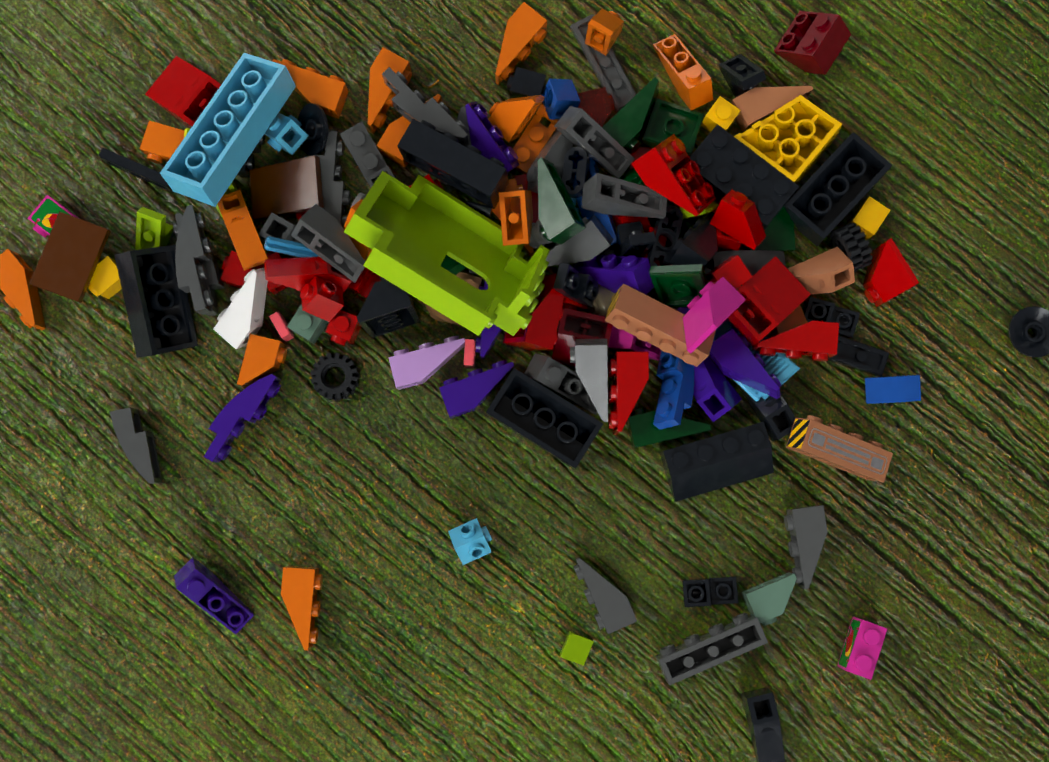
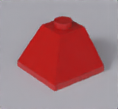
M892 238L871 252L872 263L867 267L863 286L867 299L874 303L876 307L919 283Z

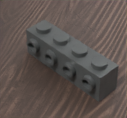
M742 613L733 617V622L723 626V623H719L708 628L709 633L700 637L698 634H693L684 639L685 643L675 647L674 644L661 648L659 650L660 654L655 657L665 681L672 685L768 643L758 618Z

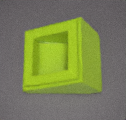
M569 631L560 652V657L584 666L594 641Z

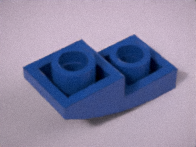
M920 375L866 377V404L921 401Z

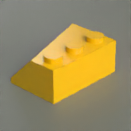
M799 95L775 110L769 117L762 121L759 120L751 128L743 133H738L734 137L798 185L837 138L842 123L802 95Z

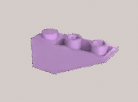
M451 336L443 339L444 343L434 345L433 342L419 345V350L409 352V349H402L393 352L394 356L388 357L396 388L401 390L424 384L465 346V339H459V336Z

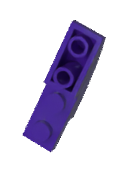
M270 374L259 379L237 394L222 409L208 428L217 433L204 455L206 459L216 463L225 460L232 449L230 444L234 437L238 438L245 428L243 422L247 420L255 423L264 417L267 411V402L270 397L274 398L281 388L279 384L281 379Z

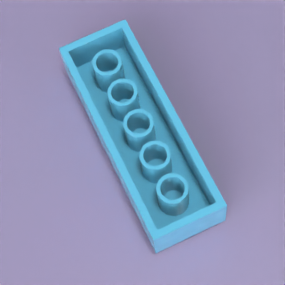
M247 53L242 54L161 170V176L173 192L216 207L296 87L285 65Z

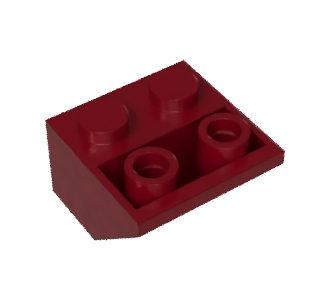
M799 11L774 49V52L807 73L826 75L851 36V33L839 14Z
M564 308L552 359L562 365L575 367V363H570V347H575L576 339H607L609 345L613 325L604 321V316Z

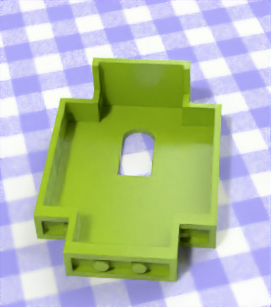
M382 171L344 231L350 237L372 249L363 265L364 267L478 336L485 327L490 329L493 324L512 336L520 328L524 330L532 319L530 314L538 304L539 300L536 298L541 294L545 286L542 281L545 276L544 271L549 264L546 261L549 249L540 245L529 261L524 260L525 253L522 252L524 244L503 246L502 228L500 225L420 175L417 176L410 188ZM448 255L484 278L488 289H477L441 267L445 256Z

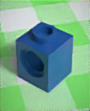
M548 79L542 94L545 97L543 104L549 119H560L569 106L578 108L580 98L572 80Z

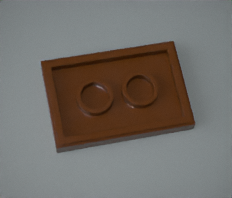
M314 155L249 170L253 220H266L271 213L280 217L305 212L315 204L323 208L320 157Z
M59 211L29 284L82 303L111 231Z

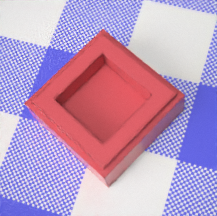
M275 312L269 316L284 341L287 342L294 338L295 335L287 328L288 323L282 314Z
M465 339L464 368L475 367L476 341L474 339Z

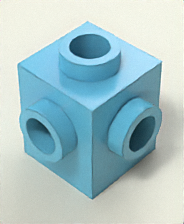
M281 113L277 114L265 132V135L270 138L267 141L270 146L278 152L282 149L291 155L306 140L308 135L300 128L302 124L294 116L289 115L287 117Z
M477 518L448 531L454 549L463 565L492 552L488 544L489 541H492L491 535L486 526L481 528Z

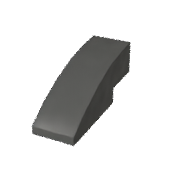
M130 407L111 411L110 416L113 428L129 461L149 484L162 483L154 433L142 430L139 409Z

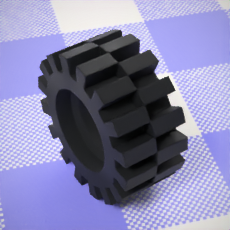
M849 223L831 232L830 238L832 240H830V243L833 245V248L838 247L853 262L855 272L872 263V255L870 254L872 251L868 247V240L864 238V232L861 233V228L856 226L855 223Z
M336 352L335 354L327 353V356L318 358L319 361L314 363V370H311L310 374L312 375L311 383L314 385L316 392L329 400L335 401L347 399L350 394L353 395L355 388L359 386L358 379H360L359 369L354 362L346 355ZM333 367L342 368L345 373L344 382L337 387L330 386L326 381V374Z

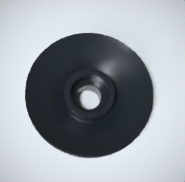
M307 104L302 108L298 116V121L302 124L300 128L308 135L300 147L307 155L314 156L320 154L325 148L328 139V121L325 112L319 105Z
M1037 306L1026 307L1012 317L1009 323L1008 334L1013 347L1018 352L1033 358L1049 354V311L1047 309ZM1028 329L1033 331L1034 335L1032 338L1028 335Z

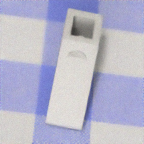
M265 268L252 269L245 276V284L231 296V304L217 317L218 323L213 330L235 349L247 346L250 334L256 335L262 327L268 280H265Z

